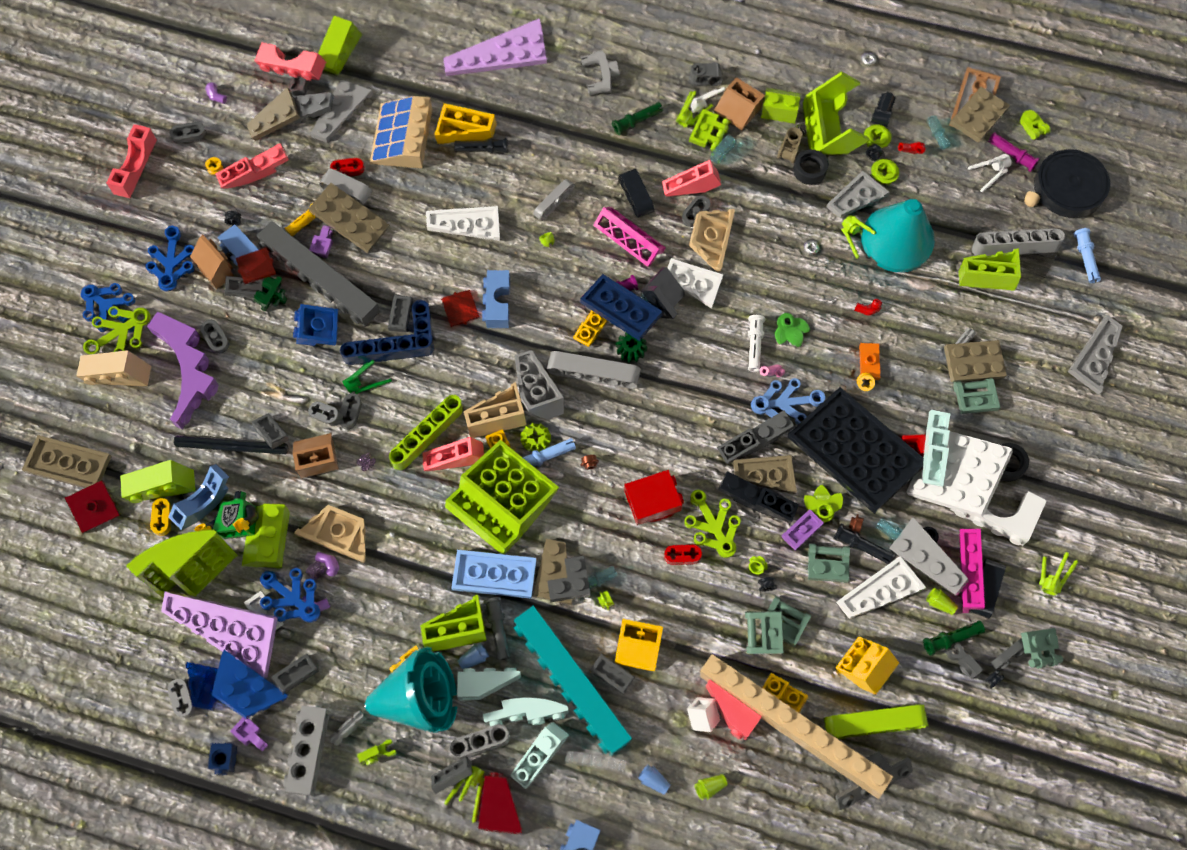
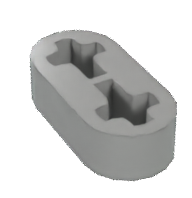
M182 679L171 681L168 686V693L173 711L180 718H189L195 710L189 685ZM178 684L183 687L180 689L181 696L174 691L177 689ZM181 701L189 706L186 708V713L179 710L183 707Z

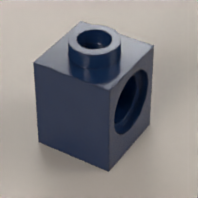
M211 743L208 769L214 771V775L226 776L227 772H234L238 746L232 743ZM226 754V762L219 765V758Z

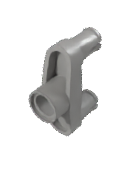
M603 50L595 51V53L580 56L583 67L594 64L600 65L603 77L601 82L587 85L589 96L604 92L605 94L612 92L611 78L620 76L617 61L608 62Z

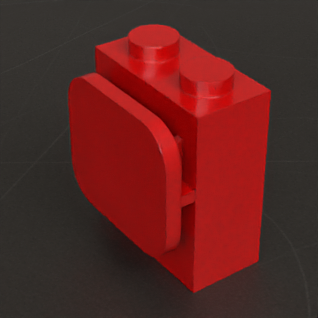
M669 470L624 484V493L637 526L669 518L682 510L684 499L681 492H677L675 487L677 486L676 478L670 474Z

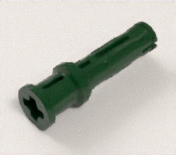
M656 102L632 115L626 114L624 118L612 121L615 133L619 136L627 129H634L636 124L662 113L663 108L659 109L662 105L660 102Z
M979 620L948 633L940 632L938 636L930 639L924 638L923 645L927 654L933 656L937 651L950 649L955 643L985 633V626Z

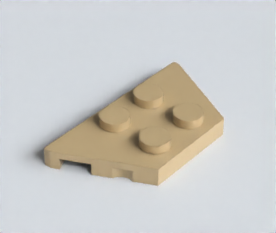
M734 209L722 212L720 210H713L712 212L699 211L696 214L689 246L716 272H720L722 269L735 213Z
M328 505L318 515L308 520L309 523L304 527L298 528L295 531V535L360 562L365 563L366 561L365 520L363 518Z

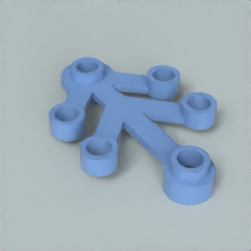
M792 378L780 397L770 400L774 393L780 392L782 388V383L774 380L763 396H757L752 400L751 408L756 414H767L772 418L778 414L772 408L778 407L793 417L798 425L801 423L798 417L805 419L807 416L791 406L811 404L818 407L824 402L825 394L821 390H814L810 396L789 398L801 385L799 379ZM791 383H797L798 386L794 387ZM776 384L779 386V388L775 389L773 385ZM813 398H818L820 401L816 402ZM757 404H762L764 407L759 408Z

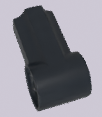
M882 93L878 106L875 107L871 123L884 127L888 126L892 115L891 111L896 100L893 93Z

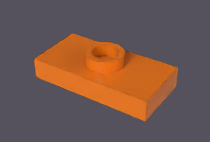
M860 343V375L867 372L873 376L874 380H880L879 344Z

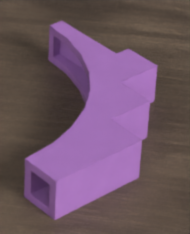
M157 311L147 327L153 335L165 341L174 350L178 358L182 375L181 394L170 420L176 427L183 429L189 423L194 410L200 406L201 399L204 398L209 401L216 394L219 385L213 377L202 373L208 368L209 359L205 353L194 349L200 341V335L196 329Z

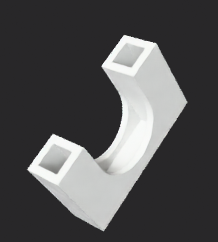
M1028 491L1022 497L1015 515L1006 518L995 516L988 509H986L983 518L954 509L950 510L959 517H966L972 520L977 526L990 529L995 535L1010 539V542L1013 544L1024 546L1029 541L1047 500Z

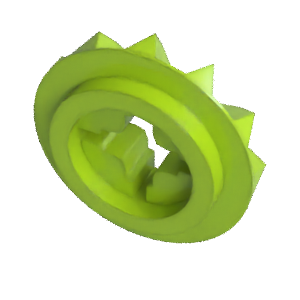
M871 125L866 128L863 134L869 137L870 140L866 142L867 147L871 144H877L883 149L888 147L892 138L890 131L882 125ZM881 135L880 140H873L874 137H878Z
M880 159L871 167V177H874L875 181L880 182L881 185L884 183L890 185L899 176L898 166L888 159ZM886 168L887 174L883 176V170Z
M532 423L529 426H525V429L521 432V443L530 452L534 450L542 451L550 445L551 433L548 427L543 426L541 423ZM534 431H536L538 436H541L538 437V444H536L534 438H530L533 437Z

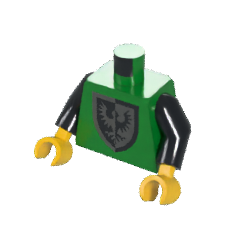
M236 491L233 501L221 504L214 520L207 524H199L194 530H215L224 539L255 535V525L259 516L255 505L246 501L247 493Z

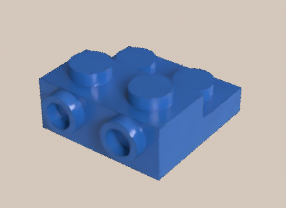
M301 304L294 314V321L297 322V327H294L293 338H296V344L315 346L316 343L335 346L337 342L338 309Z

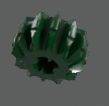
M625 332V337L620 335L619 341L616 342L617 354L621 355L622 360L627 358L629 363L631 359L638 362L639 358L645 357V352L648 349L646 346L647 341L646 339L638 341Z

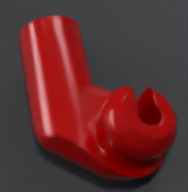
M901 142L898 145V150L910 154H923L926 151V147L922 142L911 144Z
M874 299L867 306L857 302L854 311L871 316L882 309V301Z

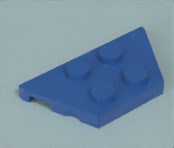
M223 650L212 696L244 719L250 718L257 712L264 711L270 708L271 705L280 701L283 702L288 698V695L286 693L283 695L278 687L229 652Z

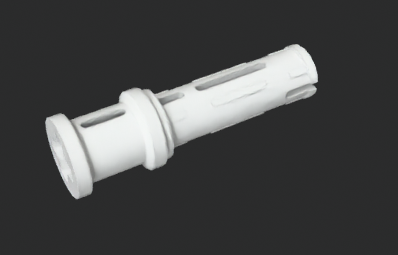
M751 315L748 319L750 322V330L748 331V337L750 338L748 370L758 372L760 371L761 339L765 334L763 331L765 317L762 315Z

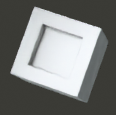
M697 697L687 708L693 730L711 732L720 722L715 699Z

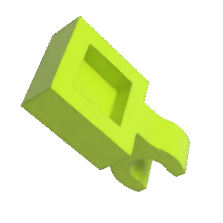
M391 739L386 740L379 746L376 745L357 754L359 762L370 766L378 762V758L383 755L388 757L395 756L397 754L396 750L387 751V746L392 744L393 741Z

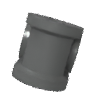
M695 63L691 66V75L689 76L691 85L718 86L723 82L721 65L719 63Z

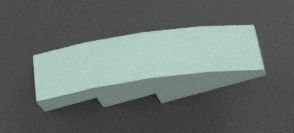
M935 410L929 411L923 462V483L940 487L944 485L949 452L947 445L950 432L948 430L950 413Z

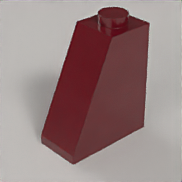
M490 773V776H485L478 829L480 831L522 835L523 830L508 780L501 773Z

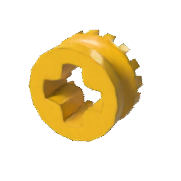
M211 157L205 163L211 175H215L223 170V165L219 158Z
M862 373L857 377V385L863 391H870L875 385V380L870 373ZM864 378H865L866 380H869V385H868V386H866L865 384L862 385V384H863V381H862V380H863Z

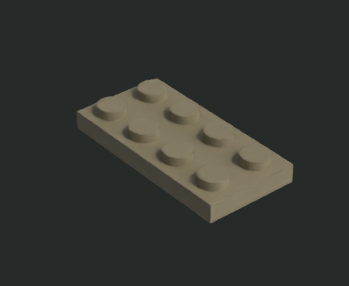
M332 183L326 187L309 208L310 213L366 253H369L390 225Z
M37 435L22 471L86 488L102 480L112 456L105 452Z

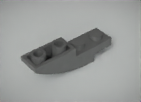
M785 410L755 428L745 430L718 446L717 449L725 462L729 464L733 460L742 459L778 440V437L795 427Z

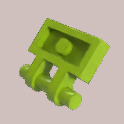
M702 109L689 142L704 148L709 142L712 144L710 150L717 152L718 147H721L723 143L722 138L729 129L730 121L723 119L722 123L717 121L719 118L718 114ZM713 129L718 130L716 137L711 135Z

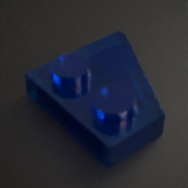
M186 662L185 666L188 670V685L191 690L192 707L214 712L218 699L212 696L218 668Z

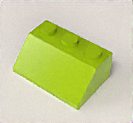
M265 503L256 506L259 519L256 521L255 535L246 536L242 566L282 568L290 511L285 504Z

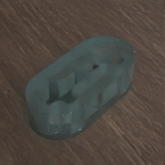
M727 135L714 149L710 160L719 164L734 148L737 139Z

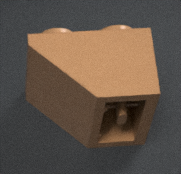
M736 77L726 88L714 113L724 119H728L730 123L743 130L761 110L765 95Z
M204 235L200 236L190 257L215 289H218L225 284L226 276L234 277L231 272L233 267L227 261L226 255L222 251H218L216 244L211 238L207 240Z
M332 433L293 442L294 464L300 478L339 469Z

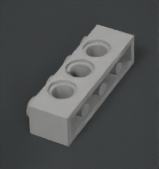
M301 706V711L297 712V731L292 735L293 751L289 754L287 765L290 766L288 775H285L283 781V788L289 794L315 796L330 711L326 708ZM313 724V733L306 735V727ZM309 745V754L302 756V748ZM301 767H305L306 774L298 778L297 771Z

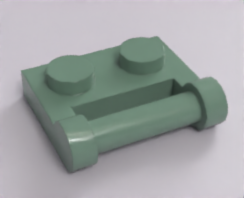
M987 378L985 381L954 382V391L957 395L961 414L997 411L1000 409L993 378ZM986 388L988 390L981 392L964 393V390Z
M809 544L808 580L848 583L850 547L843 546V548ZM815 554L842 556V561L815 559Z
M775 596L767 611H774L777 607L801 621L799 625L782 615L783 641L795 647L812 615L800 612L780 601L781 598Z
M746 611L745 618L747 619L748 627L747 653H784L782 611ZM755 619H761L762 646L756 645Z

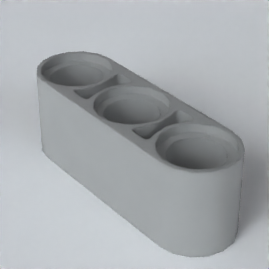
M331 168L327 170L319 182V185L324 190L330 183L334 184L362 205L365 204L372 194L371 188L366 184Z
M494 725L452 740L449 745V751L457 760L467 756L470 758L506 745L509 742L510 735L504 725ZM497 731L505 732L503 740L498 741L494 739ZM482 737L485 739V744L479 748L475 747V740ZM458 744L465 745V750L461 754L454 753V748Z

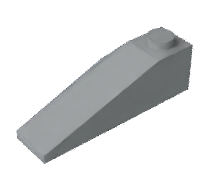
M532 350L514 355L520 399L528 412L546 420L564 414V397Z

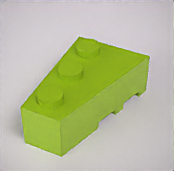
M333 16L318 52L326 61L323 70L339 75L362 36L353 22Z
M1019 248L1007 253L1000 251L995 255L987 256L983 254L964 258L958 271L959 286L1015 291L1021 279Z
M173 460L120 476L122 498L129 500L131 503H140L145 500L196 492L194 470Z
M478 594L472 597V600L455 606V609L446 614L442 613L421 624L424 648L431 647V651L435 652L487 641Z

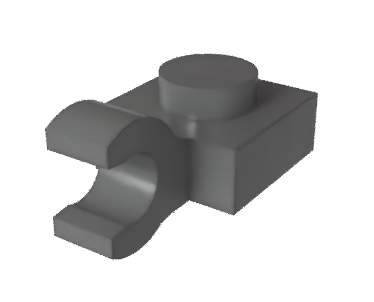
M957 643L954 646L958 651L957 655L953 654L951 650L946 652L950 659L959 661L958 664L961 671L966 676H970L971 679L983 671L972 656L965 653L960 644Z

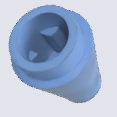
M480 642L477 645L474 644L457 661L462 669H466L485 662L489 654Z
M648 764L638 777L642 784L663 795L671 785L654 766L651 767Z

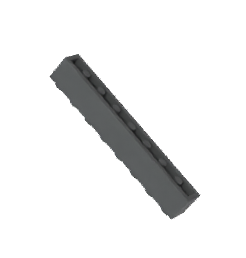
M273 221L256 235L259 240L258 244L264 251L269 250L277 261L281 260L284 262L288 270L291 272L294 270L298 273L297 276L303 282L308 281L316 292L320 291L324 294L323 296L328 302L337 304V308L345 314L347 312L356 324L360 323L366 327L380 313L378 304Z

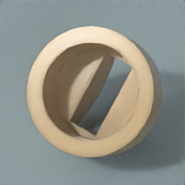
M1029 191L1024 199L1025 205L1034 207L1039 203L1041 197L1037 193Z

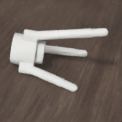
M725 87L718 90L714 89L700 97L694 98L691 103L693 113L698 112L699 114L702 109L707 107L705 100L725 91Z
M1007 154L968 167V170L992 164L994 170L1000 171L981 189V192H984L1001 175L1008 172L1007 168L1011 166V158Z

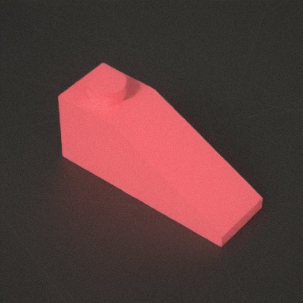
M708 160L662 181L665 196L669 197L707 192L720 186L721 181L719 172L711 160Z
M468 437L423 452L424 471L473 465L484 455L483 442Z
M709 679L706 688L712 699H715L716 706L726 725L732 730L730 733L739 740L742 738L746 740L762 716Z

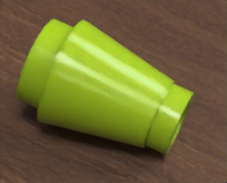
M933 588L926 598L929 606L953 615L958 608V605L941 589Z
M720 774L699 779L698 783L694 786L698 797L701 800H708L728 786L725 776Z

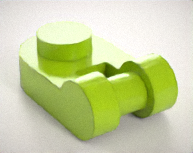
M1027 110L1023 112L1020 123L1031 139L1035 140L1040 135L1050 133L1049 125L1044 123L1035 111Z

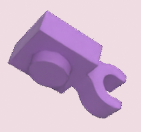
M323 225L320 236L314 235L309 250L316 256L328 258L333 244L332 239H330L333 232L330 231L331 227Z
M242 717L230 731L245 746L252 742L262 752L268 746L257 735L261 729L249 718L244 719Z

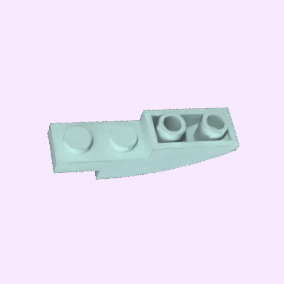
M515 698L503 700V709L485 713L483 718L486 726L490 725V727L502 725V722L507 720L511 722L521 721L523 716H527L528 724L540 725L545 723L546 719H563L566 714H569L566 705L547 699Z

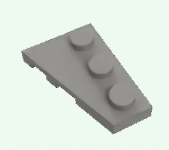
M862 171L827 204V208L839 218H842L889 196L890 192Z

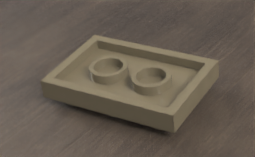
M980 87L954 116L950 125L979 143L1004 115L1010 105L983 87Z
M999 340L947 344L944 346L951 383L986 380L987 378L999 379L1007 376Z

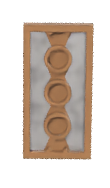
M967 67L951 120L980 87L996 95L1001 77Z

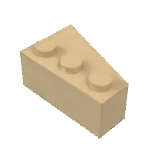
M130 351L80 356L76 377L88 385L148 386L151 365Z
M516 382L503 392L495 393V396L487 401L484 399L464 411L469 435L472 438L489 435L501 429L505 431L526 425L525 414Z

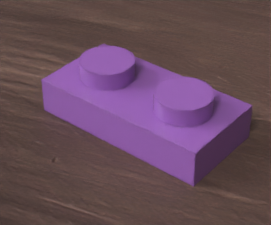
M809 509L781 537L796 551L823 526L824 522Z

